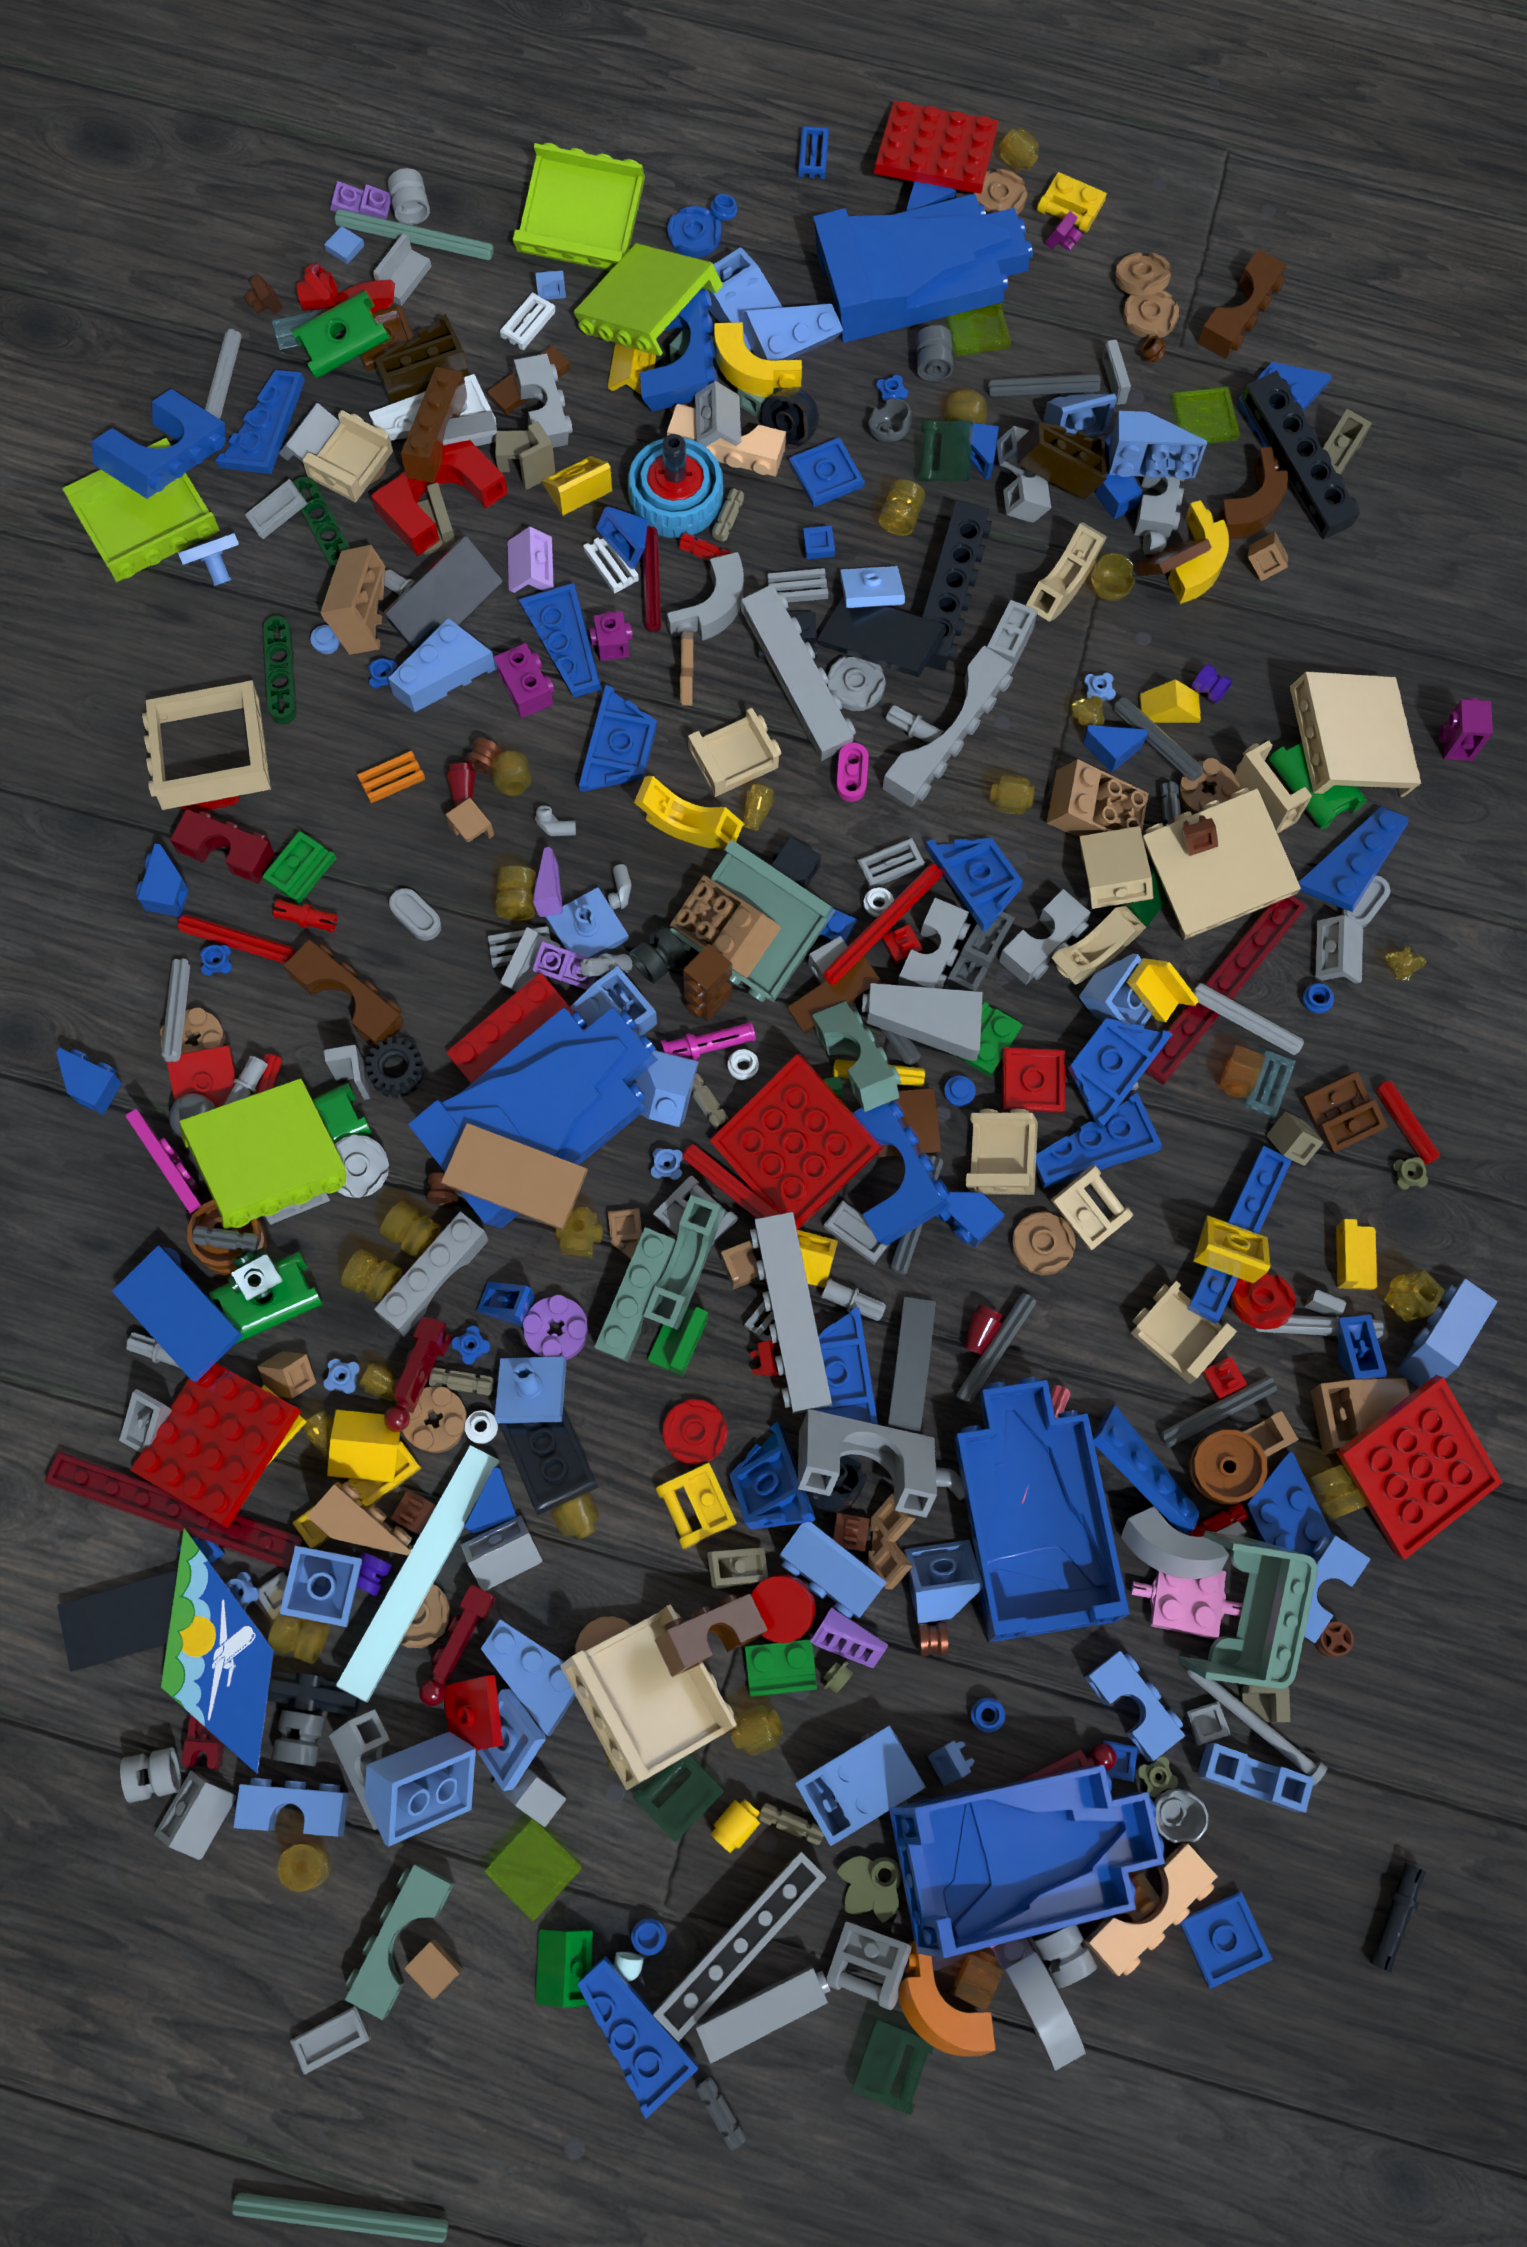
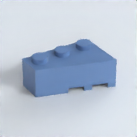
M832 304L746 310L739 318V322H743V331L754 355L764 360H791L835 340L843 332Z
M448 618L388 680L393 696L412 711L417 712L447 696L448 691L460 685L464 687L472 683L471 679L484 672L489 674L496 670L492 651Z
M1466 1278L1457 1287L1451 1284L1440 1298L1443 1302L1440 1307L1437 1306L1426 1320L1428 1325L1416 1336L1413 1341L1414 1345L1396 1369L1399 1374L1417 1387H1421L1435 1375L1442 1376L1445 1379L1459 1367L1498 1302Z
M499 1620L481 1650L547 1736H551L576 1697L560 1667L564 1661L502 1620Z

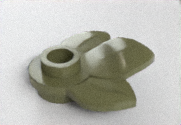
M857 1856L845 1861L837 1870L838 1875L851 1884L845 1896V1911L847 1913L862 1914L873 1909L878 1919L883 1923L894 1915L899 1905L896 1889L902 1880L901 1868L895 1860L889 1857H879L872 1861L864 1856ZM882 1868H887L891 1872V1877L886 1882H882L878 1878V1872Z

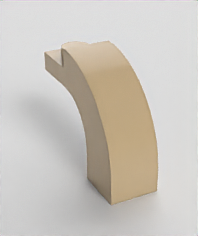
M1083 522L1080 523L1062 557L1051 573L1038 582L1026 606L1038 610L1037 614L1049 622L1058 617L1089 575L1096 562L1094 560L1107 536Z
M1127 906L1115 908L1090 934L1072 946L1059 949L1052 959L1063 976L1070 978L1075 985L1079 984L1113 960L1146 927Z

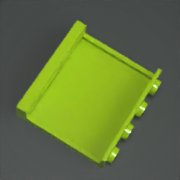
M535 143L536 160L520 230L515 229L513 238L517 252L611 271L629 251L645 180L643 166L631 159L621 161L612 159V157L606 154H597L596 156L586 154L583 150L577 148L566 150L552 143H544L543 145Z
M636 243L574 310V314L579 321V328L588 336H595L607 342H615L624 347H632L644 353L648 352L661 356L663 352L656 338L702 287L709 292L717 293L723 284L712 262Z
M164 438L148 446V448H167L171 444L167 438ZM102 470L62 488L116 583L130 578L135 573L149 566H154L161 560L175 553H180L187 547L201 540H206L220 531L213 513L209 512L186 473L148 499Z
M302 1079L179 1121L182 1140L185 1146L190 1148L222 1217V1226L225 1230L232 1227H243L253 1219L275 1215L283 1208L294 1204L301 1205L307 1203L315 1196L323 1193H334L346 1185V1168Z

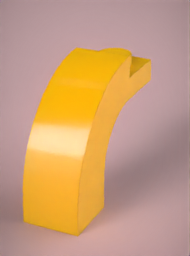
M743 322L714 323V344L717 364L726 379L738 389L751 395L770 398L773 395L774 388L801 387V360H764L758 358L747 349L744 343Z
M1201 500L1190 504L1185 521L1195 540L1208 538L1212 548L1210 551L1171 570L1168 582L1179 604L1199 597L1215 583L1228 553L1229 535L1224 520L1213 523L1211 512L1205 509Z
M654 776L644 778L634 801L637 806L647 813L645 820L656 828L677 839L705 848L725 849L731 839L735 842L737 841L744 824L726 807H701L679 798Z

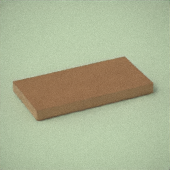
M466 1123L441 1183L468 1195L564 1230L588 1170L577 1164Z

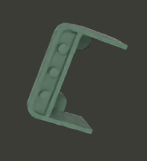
M1205 1531V1538L1231 1549L1230 1560L1236 1569L1249 1573L1236 1637L1222 1636L1213 1642L1208 1660L1179 1656L1177 1663L1204 1679L1274 1689L1288 1687L1294 1681L1297 1673L1317 1577V1564L1315 1560L1301 1552L1252 1538Z

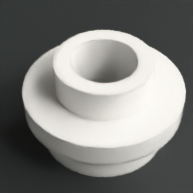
M880 887L874 888L865 895L864 908L871 916L878 917L894 901V898L888 890ZM876 900H880L884 903V905L882 907H876L873 904V902Z
M737 1050L732 1053L728 1060L730 1074L739 1080H748L754 1077L759 1068L757 1056L749 1050ZM740 1062H746L749 1064V1067L746 1070H741L737 1065Z
M480 1410L472 1413L465 1423V1432L468 1438L478 1444L490 1442L498 1431V1423L495 1417L488 1411ZM479 1421L487 1423V1428L483 1432L475 1430V1426Z

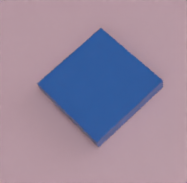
M840 437L789 457V465L813 508L864 487L865 481Z
M1241 1891L1188 1914L1179 1923L1209 1989L1272 1960Z

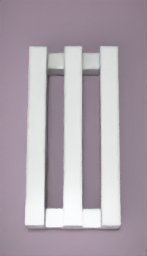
M532 292L500 330L501 338H509L510 343L513 345L517 343L519 348L524 350L556 312L555 305ZM537 303V304H538L537 307H536L531 313H529V314L527 315V313H528V312L532 309V307ZM525 317V319L523 320L524 322L515 331V333L512 332L516 328V326L521 322V320Z
M596 538L593 540L594 543L592 545L589 543L584 545V552L614 594L639 580L635 569L631 570L604 538L601 540ZM605 546H608V548H609L610 551L613 553V555L615 556V558L618 560V562L620 563V565L622 566V568L625 570V572L627 573V575L629 576V578H627V577L624 575V573L622 572V570L620 569V567L617 565V563L615 562V560L612 558V556L610 555V553L607 551V549L605 548ZM597 550H599L604 559L607 561L608 565L619 578V580L621 581L620 583H616L612 575L609 573V571L604 566L600 558L597 556V554L595 553Z

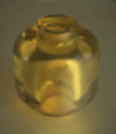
M1013 128L999 145L1002 148L1000 156L1017 172L1025 167L1030 170L1040 157L1037 154L1040 145L1038 140L1025 128L1017 130Z
M506 751L500 753L492 761L491 773L493 783L499 792L509 796H517L529 788L532 782V774L529 761L525 755L516 751Z
M1004 774L1000 777L999 783L992 784L990 801H996V809L1000 813L1023 815L1027 808L1032 809L1035 785H1031L1028 777Z
M588 1493L557 1506L550 1511V1515L564 1537L576 1535L578 1540L596 1530L593 1524L599 1519L600 1515Z
M758 1705L739 1713L735 1718V1729L731 1730V1737L735 1747L738 1750L743 1748L750 1756H757L776 1748L780 1743V1736L784 1734L783 1725L775 1709L769 1710L764 1705Z

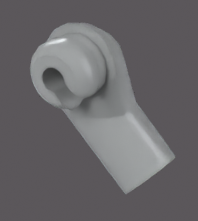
M544 805L537 808L536 823L547 835H576V821H559L552 814V809L549 806Z
M621 864L613 868L617 893H610L608 895L609 905L613 910L620 907L623 909L628 905L632 884L628 869L625 865Z
M936 1467L937 1487H948L961 1501L965 1497L961 1477L951 1468Z

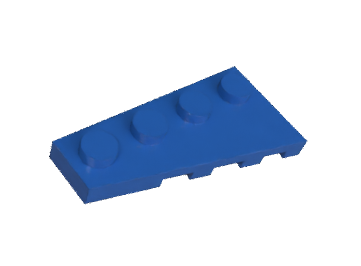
M568 584L519 599L573 697L602 690L575 584Z
M1380 807L1298 882L1301 888L1300 892L1353 913L1407 827L1409 817Z
M1138 1092L1129 1097L1128 1101L1118 1106L1102 1128L1098 1127L1095 1121H1090L1080 1127V1130L1069 1137L1065 1136L1036 1154V1172L1043 1188L1077 1178L1085 1169L1094 1164L1099 1170L1161 1151L1162 1143Z
M1114 1405L1106 1411L1093 1437L1094 1445L1181 1533L1189 1534L1194 1530L1200 1512L1118 1407Z

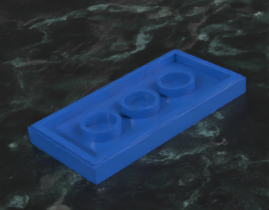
M159 1245L112 1290L123 1305L194 1382H197L243 1336L238 1328L173 1257Z

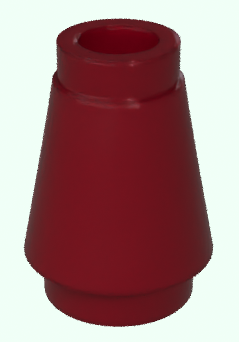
M469 763L449 765V772L446 773L455 808L469 798L473 800L476 772L473 771V765Z
M979 1305L977 1310L972 1312L964 1348L982 1355L1001 1327L1002 1323H1000L1003 1315Z

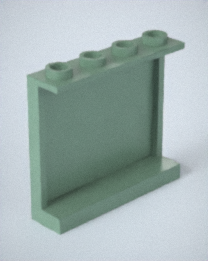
M731 839L724 849L728 853L710 879L766 915L782 928L748 978L732 969V976L729 980L736 985H739L742 981L751 988L748 993L761 1002H764L766 998L774 1002L835 913V910ZM670 929L688 952L692 947L699 952L703 950L702 947L677 930Z

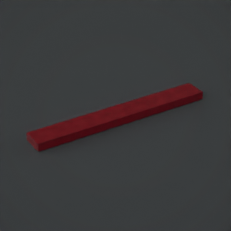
M1294 896L1269 905L1205 985L1233 1000L1303 913L1307 905ZM1197 1003L1196 1006L1188 1005L1167 1030L1172 1036L1145 1070V1073L1161 1085H1164L1220 1014L1200 1003Z
M59 1451L44 1480V1483L181 1533H183L185 1528L190 1536H196L201 1540H207L218 1546L288 1571L290 1570L295 1546L302 1547L305 1541L302 1537L240 1515H236L229 1528H226L155 1485Z

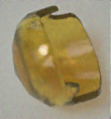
M960 389L948 396L944 405L945 418L949 420L951 430H954V424L958 421L978 424L986 423L987 404L980 393L973 389Z
M1109 553L1103 555L1094 566L1091 574V583L1095 593L1102 599L1109 601H1118L1126 598L1136 581L1132 576L1133 563L1122 554Z

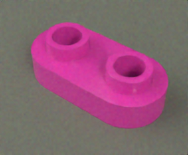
M859 743L846 744L839 752L836 790L838 795L848 802L860 800L866 792L869 755L867 749ZM856 759L858 763L851 764L848 760ZM854 786L856 790L849 791L846 787Z

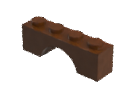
M1258 249L1244 268L1239 283V288L1244 292L1247 302L1234 308L1217 307L1203 326L1198 344L1224 359H1227L1233 350L1237 352L1244 342L1245 332H1251L1259 319V316H1257L1259 312L1264 313L1269 307L1273 298L1271 296L1273 292L1278 294L1286 281L1283 274L1287 264Z
M435 367L401 452L406 478L434 483L442 463V448L446 426L451 416L460 417L467 399L463 372Z
M308 940L283 965L288 976L310 995L324 990H339L350 995L356 1004L352 1024L356 1032L376 1049L378 1048L377 1043L382 1040L383 1044L388 1043L387 1038H393L404 1026L400 1015L402 1013L401 1009L388 999L385 1002L378 997L379 992L368 981L361 983L355 978L356 972L345 962L338 964L333 960V953L320 943L316 946L312 941Z

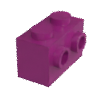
M526 643L494 656L496 671L520 718L553 705L551 693L555 692L552 681L548 675L543 677L540 671L542 664L536 652L531 653Z
M1467 698L1460 700L1454 711L1450 712L1448 720L1444 725H1441L1439 730V742L1443 743L1444 759L1467 761L1475 759L1493 734L1491 701Z

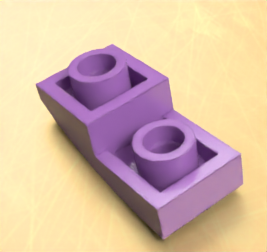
M337 181L330 210L336 212L338 209L387 219L392 198L390 193L367 184L363 191Z
M542 941L532 971L541 972L543 975L586 990L594 984L596 976H583L580 972L582 960L591 958Z

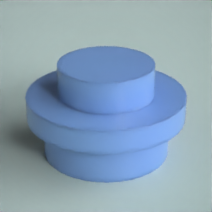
M329 625L319 626L311 634L313 648L322 654L335 652L340 644L339 639Z

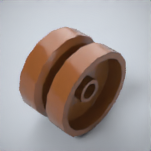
M214 1200L203 1204L192 1215L187 1227V1241L193 1254L213 1273L227 1277L232 1275L229 1265L234 1263L233 1259L245 1251H242L241 1248L232 1250L212 1247L210 1243H207L206 1246L198 1245L192 1241L195 1226L208 1227L210 1230L213 1228L224 1229L219 1210ZM259 1218L251 1220L243 1227L227 1229L238 1231L241 1235L244 1232L256 1234L258 1236L256 1250L263 1246L265 1249L267 1248V1233Z
M1220 1430L1202 1439L1193 1448L1187 1463L1188 1478L1194 1491L1204 1500L1216 1505H1234L1253 1497L1263 1487L1268 1473L1267 1458L1261 1445L1250 1435L1238 1430ZM1225 1462H1228L1231 1465L1228 1469L1231 1470L1232 1473H1227L1224 1470L1223 1464Z

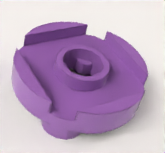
M555 1295L538 1301L530 1308L523 1321L524 1337L528 1347L536 1356L565 1357V1360H568L577 1355L584 1347L588 1334V1321L584 1311L576 1302L564 1296ZM553 1321L564 1324L561 1328L563 1334L559 1337L555 1333L552 1335L547 1333L550 1330L549 1324Z

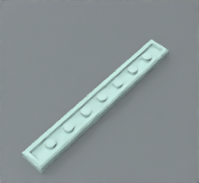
M470 1445L336 1685L338 1688L368 1703L464 1529L494 1466L498 1467L500 1463L498 1459Z

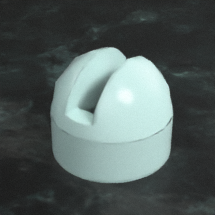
M617 1952L614 1967L627 1981L637 1978L642 1970L643 1957L631 1952Z

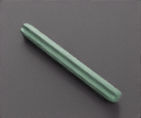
M338 209L336 211L335 223L340 227L397 240L404 233L409 236L410 243L484 260H491L493 257L494 247L492 243L348 210Z
M238 2193L234 2198L232 2213L235 2216L443 2243L448 2232V2221L443 2219L247 2193Z

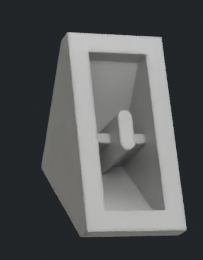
M136 1389L131 1396L119 1441L141 1453L145 1446L150 1447L157 1436L158 1428L167 1420L172 1409Z
M529 1767L514 1790L502 1791L496 1780L492 1783L511 1803L544 1827L547 1826L567 1799Z

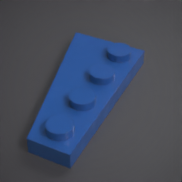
M283 370L274 371L257 397L258 404L252 411L247 412L243 418L245 423L238 434L233 433L228 443L230 446L225 454L220 453L216 459L219 468L272 474L305 381L302 373Z
M604 1956L578 1980V1986L598 2026L601 2027L612 2054L617 2058L625 2074V2079L640 2104V2109L645 2119H647L699 2069V2064L685 2047L653 2016V2010L608 1958Z

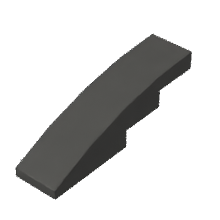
M1002 911L986 931H983L977 923L943 989L978 991L1015 917Z
M904 1297L888 1426L921 1430L936 1301Z

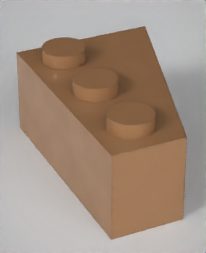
M372 545L341 551L320 612L324 621L328 623L349 655L380 649V640L376 639V625L382 623V615L377 614L378 600H382L384 594L385 565Z

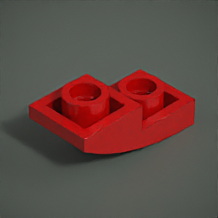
M376 280L355 285L338 293L337 305L366 290L375 305L370 309L372 314L380 309L385 310L394 301L395 283L392 280Z

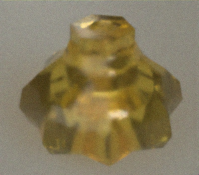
M1099 696L1082 698L1072 703L1073 716L1079 720V724L1086 726H1101L1104 724L1103 700Z
M1404 946V952L1395 951L1388 953L1386 956V962L1396 972V979L1410 980V976L1425 966V958L1421 954L1411 953L1410 946Z

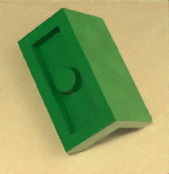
M696 1307L695 1311L687 1308L679 1330L663 1324L648 1361L683 1377L709 1319L708 1312Z
M548 1929L539 1931L536 1981L537 2005L561 2008L588 2006L578 1986V1980L591 1969L593 1931H559Z

